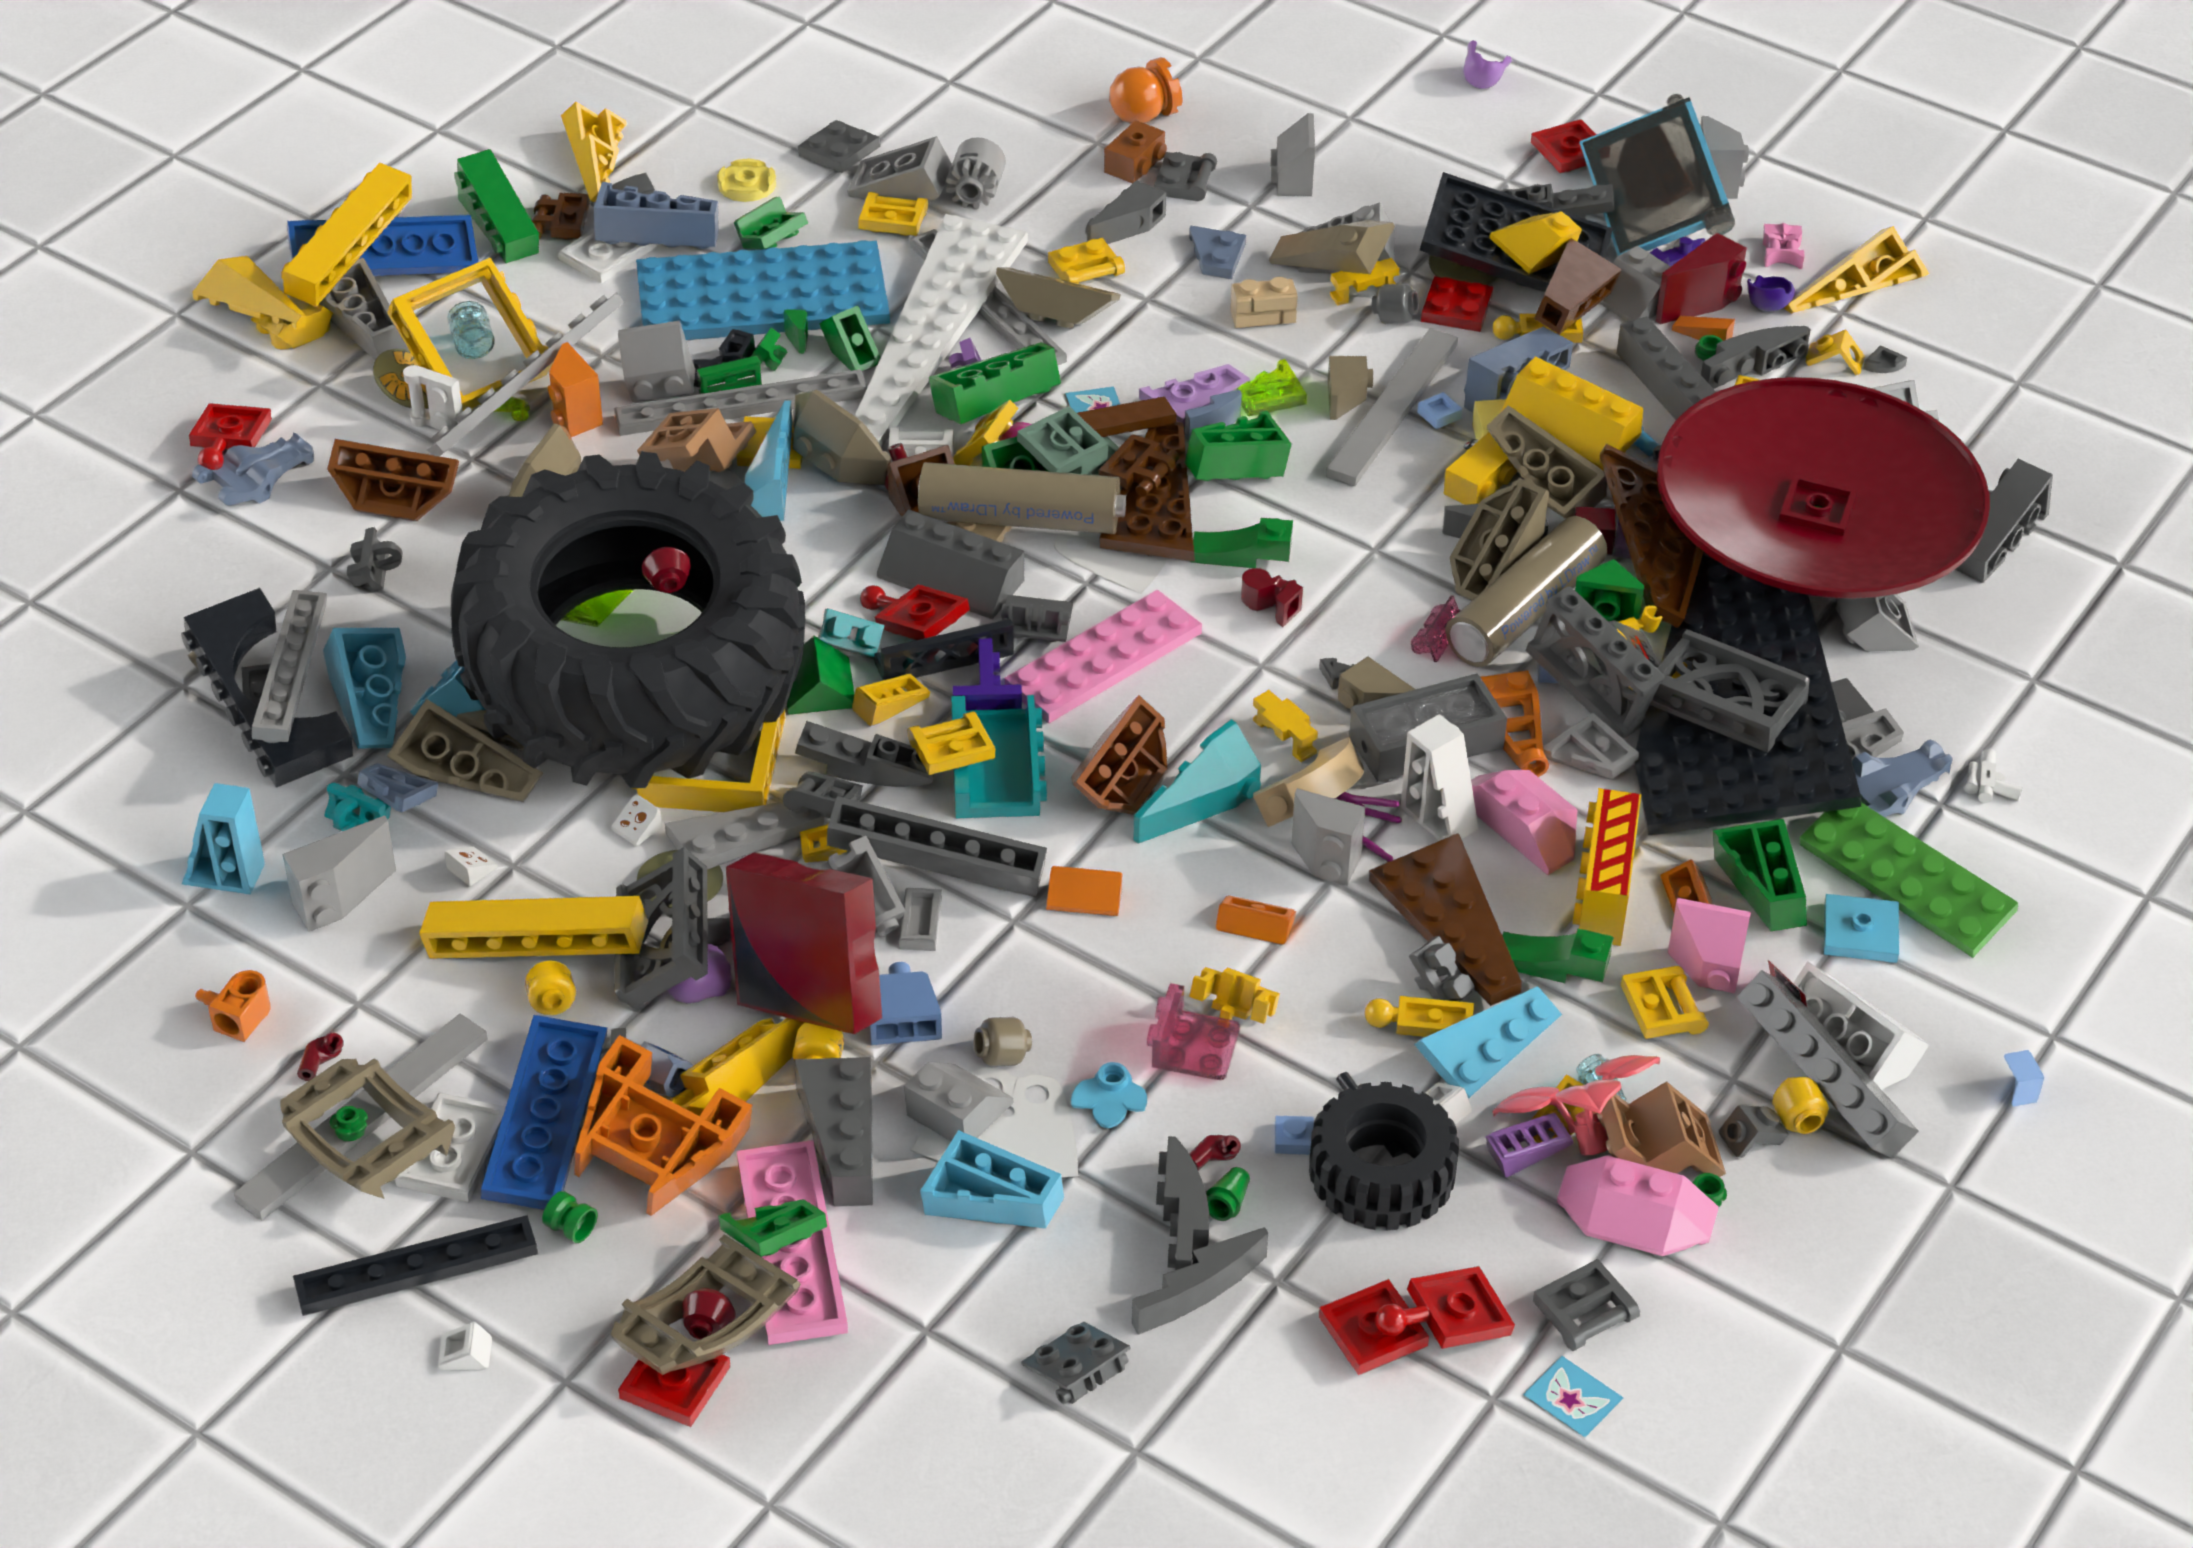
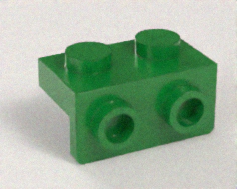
M774 197L734 221V226L743 249L760 250L777 247L778 241L797 235L799 233L798 229L808 224L804 212H786L781 197Z

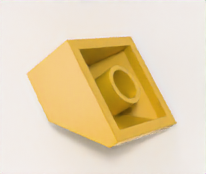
M1560 211L1532 216L1491 232L1489 238L1530 274L1558 263L1568 241L1571 238L1578 241L1582 229L1569 216Z

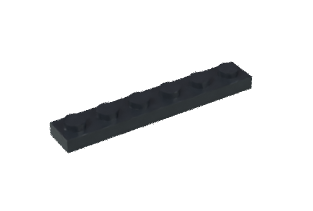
M528 1215L294 1275L293 1280L302 1316L530 1257L537 1255L538 1250Z

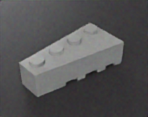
M358 259L319 304L333 312L330 321L373 359L376 360L386 350H409L387 313L390 305L365 259Z

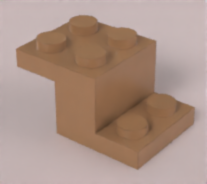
M719 408L674 412L668 414L638 448L637 452L639 456L641 451L657 453L660 461L668 459L673 469L684 472L696 460L709 465L710 471L721 472L731 466L732 460L740 451L748 446V441L757 431L751 421L726 423Z
M1667 1081L1629 1104L1619 1095L1615 1094L1607 1101L1600 1114L1597 1113L1600 1123L1606 1129L1608 1135L1606 1146L1612 1157L1676 1174L1690 1166L1696 1172L1712 1173L1719 1177L1726 1174L1707 1114Z

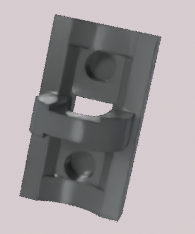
M371 527L365 529L364 540L351 544L350 553L355 564L348 565L346 574L354 587L369 583L373 591L376 592L384 588L386 571L397 568L401 564L403 552L392 541L380 542L376 536V528Z
M1440 936L1432 937L1424 946L1409 955L1411 962L1420 975L1415 977L1414 980L1419 989L1427 988L1433 999L1460 1002L1472 993L1475 986L1469 975L1461 974L1455 963V951L1449 943H1443ZM1448 975L1445 979L1440 981V976Z

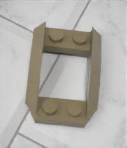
M375 1058L365 1065H359L357 1059H341L280 1100L283 1120L281 1121L284 1128L317 1162L361 1192L383 1199L385 1198L381 1186L396 1179L400 1173L414 1163L425 1159L430 1152L437 1150L447 1156L455 1130L452 1120L443 1121L439 1119L434 1110L416 1100L400 1087L381 1068L379 1061ZM363 1087L374 1101L403 1129L353 1162L328 1144L308 1123L320 1118L325 1111L340 1101L350 1098L355 1091Z
M724 1234L719 1239L722 1245L708 1259L701 1257L684 1274L665 1288L636 1302L626 1299L622 1303L624 1312L620 1323L615 1321L610 1335L621 1348L664 1375L670 1371L687 1368L716 1358L749 1339L798 1292L801 1285L800 1282ZM726 1286L753 1303L748 1310L733 1322L714 1334L695 1342L669 1326L683 1318V1300L688 1293L697 1289L708 1288L720 1291Z

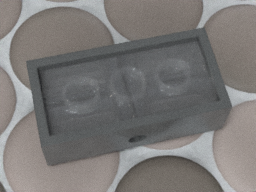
M1478 673L1351 706L1349 737L1376 781L1379 782L1404 774L1407 733L1440 714L1451 724L1456 725L1464 734L1467 758L1504 748L1507 717Z

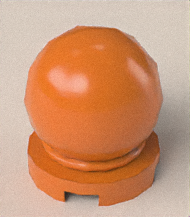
M1159 57L1150 60L1146 64V68H1127L1116 76L1110 86L1109 102L1115 114L1122 121L1131 124L1135 120L1148 123L1156 118L1160 112L1165 116L1179 112L1177 107L1183 103L1182 90L1179 79H1173L1167 69L1172 66L1170 62L1165 58Z

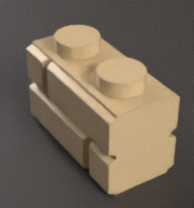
M1275 277L1269 281L1247 279L1241 283L1231 284L1230 311L1235 328L1296 323L1298 297L1293 279H1286L1284 277Z

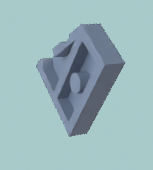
M1190 225L1189 239L1194 243V252L1196 258L1200 261L1199 266L1202 274L1232 279L1246 245V235L1233 231H1221Z
M379 763L359 771L357 782L360 787L399 812H404L421 805L423 802L435 797L438 789L437 782Z

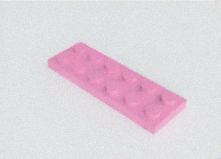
M1155 590L1005 677V685L1021 684L1022 702L1027 705V695H1034L1035 708H1042V719L1047 723H1051L1202 634V623L1159 590Z
M809 1140L737 1151L747 1218L756 1217L755 1208L769 1205L777 1206L802 1199L826 1214V1228L813 1233L807 1239L798 1240L780 1248L775 1254L762 1256L768 1262L796 1278L801 1284L798 1292L765 1324L768 1345L848 1333V1323L814 1141Z

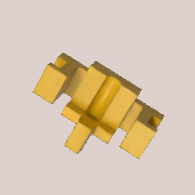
M1392 258L1377 261L1371 274L1343 271L1331 273V282L1336 290L1331 291L1330 296L1338 306L1349 303V286L1351 285L1357 292L1367 290L1370 285L1379 287L1385 284H1396L1393 278L1399 275V267Z
M1270 690L1253 698V706L1257 709V715L1253 717V721L1261 728L1264 726L1268 729L1272 728L1275 735L1282 741L1292 737V755L1301 763L1317 754L1313 741L1318 739V731L1311 726L1310 717L1290 699L1286 698L1282 701Z
M1205 967L1202 969L1200 977L1196 975L1193 977L1189 997L1203 1002L1211 994L1217 995L1216 999L1212 1002L1211 1008L1221 1011L1217 1027L1227 1031L1230 1029L1233 1016L1246 1020L1251 1015V1020L1264 1024L1267 1015L1272 1017L1275 1014L1280 993L1261 987V979L1227 967L1223 972H1219Z

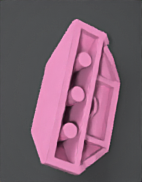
M1503 770L1478 775L1471 780L1477 817L1544 873L1549 875L1574 860L1577 809L1530 770Z
M1608 1155L1567 1166L1557 1197V1203L1562 1208H1565L1571 1219L1586 1236L1660 1256L1686 1250L1697 1244L1709 1243L1718 1212V1206L1685 1176Z

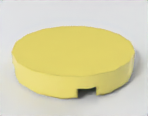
M738 159L731 162V166L726 169L723 166L719 170L717 175L718 189L725 197L734 201H757L767 197L774 191L776 187L775 170L772 167H766V163L760 160Z

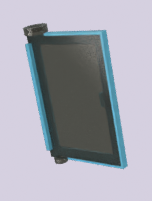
M1673 94L1668 97L1666 107L1579 142L1593 185H1613L1614 211L1603 214L1607 226L1613 228L1611 238L1618 256L1637 245L1649 251L1704 228L1710 235L1716 233L1724 235L1731 231L1735 225L1734 215L1690 97L1684 99L1681 94Z

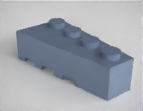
M602 182L594 205L595 241H604L607 244L630 242L640 246L663 244L666 247H678L686 245L694 246L698 249L715 247L719 234L718 201L680 195L676 199H672L666 192L655 190L651 194L638 193V187L625 186L624 190L612 189V183Z
M1543 326L1469 358L1467 381L1464 387V408L1473 413L1475 401L1507 399L1517 374L1535 356L1563 370L1568 369L1571 363L1573 342Z

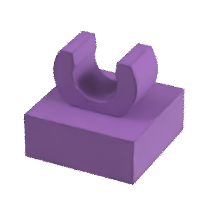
M971 337L959 342L962 353H954L949 356L951 368L982 361Z

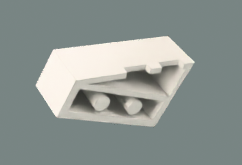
M1439 714L1407 733L1400 808L1439 841L1457 833L1463 839L1479 829L1464 734L1456 725L1451 724Z

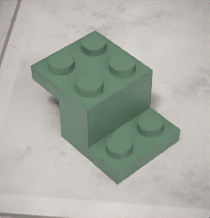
M1070 406L1019 430L1017 434V441L1049 472L1099 475V469L1119 449L1108 436L1101 437Z

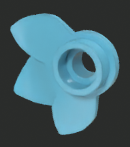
M1110 1062L1102 1065L1094 1078L1081 1081L1075 1087L1071 1097V1106L1078 1109H1093V1117L1096 1122L1104 1128H1112L1124 1120L1127 1110L1135 1112L1145 1111L1147 1094L1143 1087L1132 1082V1077L1124 1065Z

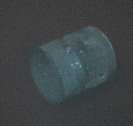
M464 301L456 304L447 316L456 351L459 355L468 359H478L486 356L495 344L487 311L483 305L474 301Z

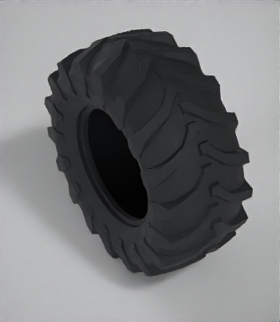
M641 451L636 465H612L598 454L584 456L578 471L566 476L544 469L531 475L522 497L499 496L488 505L481 530L468 532L461 544L451 592L450 617L455 658L458 666H462L465 669L460 674L470 699L479 700L486 709L484 724L492 737L496 739L510 735L524 746L523 762L534 769L547 759L570 766L572 781L585 786L589 784L596 772L620 774L630 788H646L655 772L671 769L689 779L704 774L715 752L739 756L750 749L763 722H776L784 712L802 661L806 619L804 594L797 588L802 583L800 570L794 556L787 554L782 546L786 540V532L778 515L762 517L751 506L754 496L753 490L743 482L735 487L726 489L709 481L710 466L696 460L684 472L663 467L657 453ZM662 547H673L683 551L689 557L691 567L685 585L681 589L667 594L687 601L702 613L694 622L677 634L642 646L607 647L574 638L556 626L568 612L594 597L621 590L641 589L657 591L644 577L642 572L643 561L654 550Z

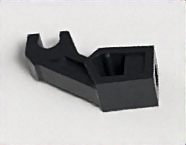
M732 329L719 347L720 356L712 360L693 359L695 367L694 387L700 388L698 385L697 369L750 357L755 350L754 334Z

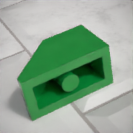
M859 306L840 312L819 323L831 352L850 371L860 369L863 372L878 365L881 356Z

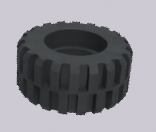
M1371 1082L1358 1085V1089L1354 1091L1350 1087L1338 1094V1100L1335 1097L1330 1099L1314 1120L1309 1158L1310 1181L1314 1184V1191L1318 1198L1322 1201L1326 1200L1325 1206L1335 1214L1342 1213L1343 1219L1352 1224H1355L1357 1221L1364 1223V1228L1373 1230L1376 1229V1226H1384L1386 1230H1397L1399 1225L1406 1224L1407 1228L1420 1223L1421 1217L1427 1220L1438 1212V1207L1441 1208L1449 1200L1451 1190L1454 1189L1459 1154L1457 1128L1454 1121L1448 1118V1112L1439 1103L1434 1105L1431 1096L1424 1092L1420 1094L1415 1093L1413 1087L1402 1084V1087L1392 1086V1082H1381L1378 1086H1371ZM1393 1142L1403 1147L1413 1160L1397 1166H1380L1361 1159L1354 1152L1364 1147Z

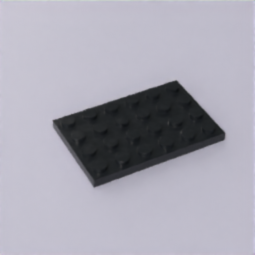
M1443 172L1419 251L1545 293L1558 263L1528 274L1489 238L1491 232L1532 216L1560 211ZM1563 212L1582 229L1577 242L1606 259L1613 228Z

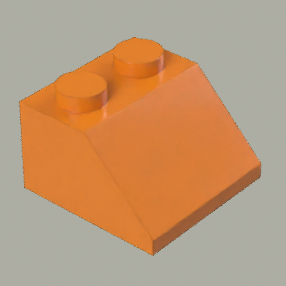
M568 342L563 343L549 370L550 385L548 386V393L553 403V410L550 414L553 423L567 428L570 436L574 437L603 425L598 374Z

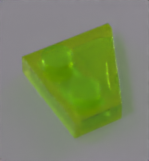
M1286 359L1279 360L1277 368L1269 374L1263 371L1256 375L1254 380L1247 381L1237 388L1242 393L1241 406L1248 417L1259 415V412L1266 410L1273 412L1307 404V393Z

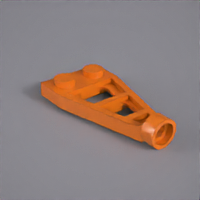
M1529 671L1481 676L1480 678L1500 708L1522 705L1524 716L1507 718L1503 750L1521 770H1530L1537 777L1542 776L1547 772L1549 762L1543 751L1539 694ZM1529 730L1531 739L1513 741L1508 733Z

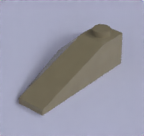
M1364 220L1281 236L1269 261L1271 264L1371 274L1395 225L1393 222Z
M1509 405L1487 425V430L1522 478L1527 482L1547 489L1549 491L1547 507L1563 518L1575 516L1576 507L1594 508L1607 496V479L1603 470Z

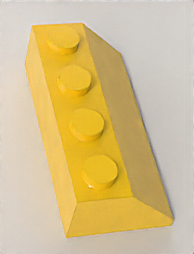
M1536 356L1517 374L1501 410L1502 412L1509 405L1601 470H1603L1599 455L1606 444L1625 453L1642 433L1643 407Z

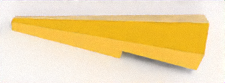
M574 102L561 114V118L589 199L592 202H596L601 183H610L608 177L613 172L619 152L617 146L623 138L621 132L627 123L626 120L606 108L597 115L578 102Z
M1894 226L1880 230L1797 294L1784 309L1789 313L1802 311L1927 276L1929 272L1916 250L1908 251Z
M248 256L218 259L192 291L193 299L196 301L209 298L210 305L217 306L220 305V302H224L229 305V310L259 319L265 318V316H272L273 323H283L284 319L290 321L294 329L306 328V315Z

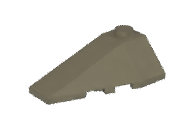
M428 699L425 700L387 755L389 759L416 776L520 802L526 800L543 775L542 771L532 768L523 762V759Z

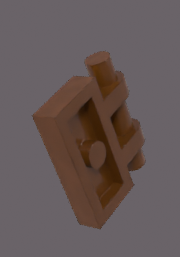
M559 193L558 200L551 199L546 194L541 195L534 206L535 216L531 218L539 232V239L547 230L551 231V238H563L566 240L580 238L583 234L590 205L588 194Z
M1132 434L1099 469V476L1119 477L1120 487L1128 489L1133 482L1139 483L1135 490L1138 495L1145 497L1149 492H1154L1158 488L1164 475H1169L1175 469L1176 462L1180 456L1175 450H1170L1167 454L1161 453L1159 442ZM1148 466L1154 467L1152 470L1146 469Z

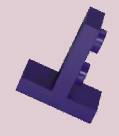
M992 638L979 639L980 685L953 686V696H965L966 711L1022 709L1021 684L1001 685L1000 675H994V673L1000 672V653L993 652Z

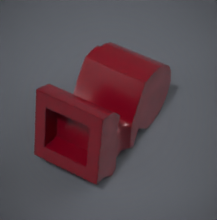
M1261 568L1248 569L1243 573L1241 600L1248 608L1260 611L1276 604L1275 618L1282 627L1302 610L1303 587L1297 584L1296 580L1287 581L1282 579L1280 575L1272 578L1269 572Z

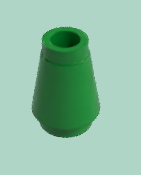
M1240 1167L1231 1168L1229 1172L1206 1191L1209 1215L1218 1221H1227L1239 1214L1250 1182V1176L1246 1170Z

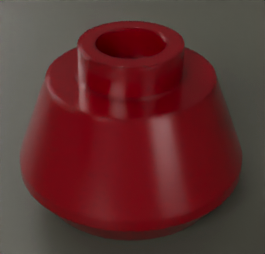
M662 547L654 550L645 558L642 564V572L654 589L663 593H673L685 585L691 563L689 557L683 551L673 547Z
M701 1288L690 1292L685 1296L682 1303L684 1327L697 1340H701L721 1330L733 1322L736 1317L735 1309L729 1298L713 1289Z

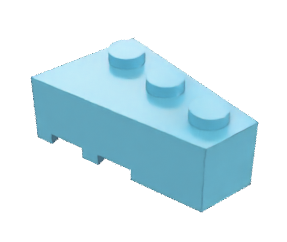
M214 783L199 813L192 841L193 846L188 857V867L182 885L251 895L265 866L250 788Z

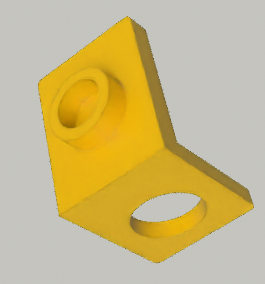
M1845 329L1833 335H1824L1816 342L1811 343L1805 362L1808 366L1840 354L1853 373L1859 375L1865 355ZM1849 348L1852 349L1856 362L1852 359Z

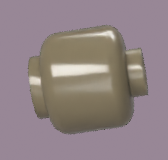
M991 1017L984 1020L981 1026L975 1030L974 1050L976 1055L982 1058L983 1062L989 1066H1015L1020 1064L1025 1058L1026 1052L1031 1050L1032 1036L1030 1031L1025 1029L1022 1021L1016 1017Z

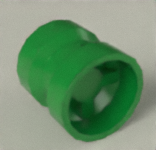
M559 1191L547 1203L543 1212L542 1222L554 1231H563L564 1236L572 1242L581 1243L593 1231L598 1213L595 1208L586 1203L578 1204L576 1198L571 1194Z

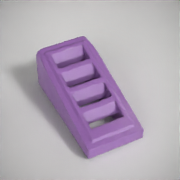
M1555 1113L1516 1124L1485 1136L1488 1151L1506 1178L1574 1144L1572 1137ZM1552 1127L1558 1137L1550 1139L1545 1130ZM1538 1134L1543 1142L1536 1143L1533 1136ZM1526 1141L1528 1147L1522 1148L1520 1143ZM1513 1147L1515 1151L1508 1153L1507 1149Z

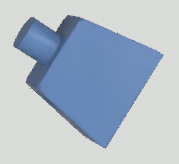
M905 962L891 964L888 968L889 974L879 975L882 1019L870 1025L871 1045L942 1039L941 1009L928 974L923 971L911 972L909 964Z

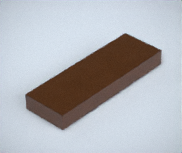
M1165 396L1077 413L1101 437L1176 423L1177 413Z

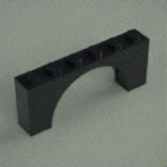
M261 588L254 589L183 617L185 631L181 633V637L186 649L189 652H195L197 656L196 662L201 674L204 677L207 675L210 677L212 691L219 702L222 700L227 706L226 712L231 724L234 727L239 725L246 749L249 752L254 750L258 757L256 761L261 774L264 777L269 776L276 788L353 757L352 735L337 711L315 717H295L288 742L268 743L263 740L252 739V725L258 706L243 694L235 681L238 666L247 652L258 642L277 632L275 611Z

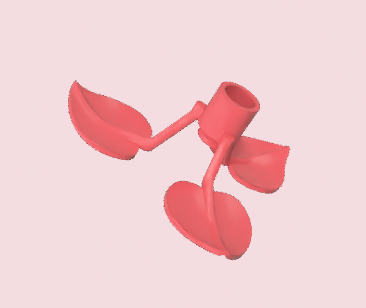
M1628 1055L1610 1059L1595 1069L1596 1075L1603 1076L1601 1080L1582 1086L1569 1087L1560 1092L1558 1088L1533 1087L1521 1090L1498 1104L1492 1111L1493 1116L1499 1112H1532L1547 1105H1553L1558 1108L1568 1124L1569 1133L1576 1134L1581 1155H1595L1608 1150L1606 1146L1608 1135L1606 1129L1600 1123L1597 1113L1600 1114L1607 1101L1621 1089V1082L1613 1079L1626 1078L1644 1071L1653 1064H1660V1057ZM1563 1103L1584 1108V1111L1578 1113L1575 1116L1576 1121H1574Z

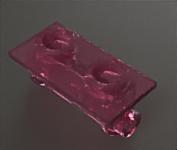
M1451 595L1445 604L1433 607L1431 614L1423 624L1424 628H1420L1411 640V649L1414 653H1431L1433 661L1438 662L1449 645L1445 633L1447 623L1461 611L1458 609L1454 595Z

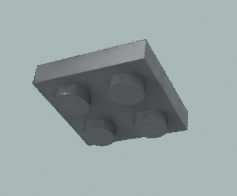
M835 120L798 145V154L800 157L843 173L881 147L880 138L865 130Z

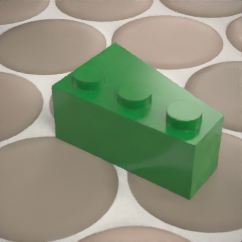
M1267 410L1259 412L1258 418L1248 420L1246 416L1237 418L1235 424L1225 426L1224 422H1219L1192 429L1184 463L1196 480L1211 481L1212 479L1227 478L1240 480L1241 478L1257 477L1269 479L1270 477H1284L1292 443Z
M1784 819L1713 830L1714 860L1768 929L1772 932L1807 926L1806 895Z

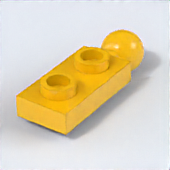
M1519 313V322H1516L1507 315L1499 316L1492 326L1494 335L1501 340H1508L1515 334L1522 336L1543 326L1549 330L1551 329L1535 320L1536 314ZM1582 319L1577 320L1562 332L1560 336L1573 343H1582Z
M1400 996L1399 1007H1393L1389 1001L1376 998L1366 1005L1364 1015L1366 1021L1373 1027L1383 1028L1391 1022H1397L1396 1034L1427 1037L1473 1016L1474 1003Z

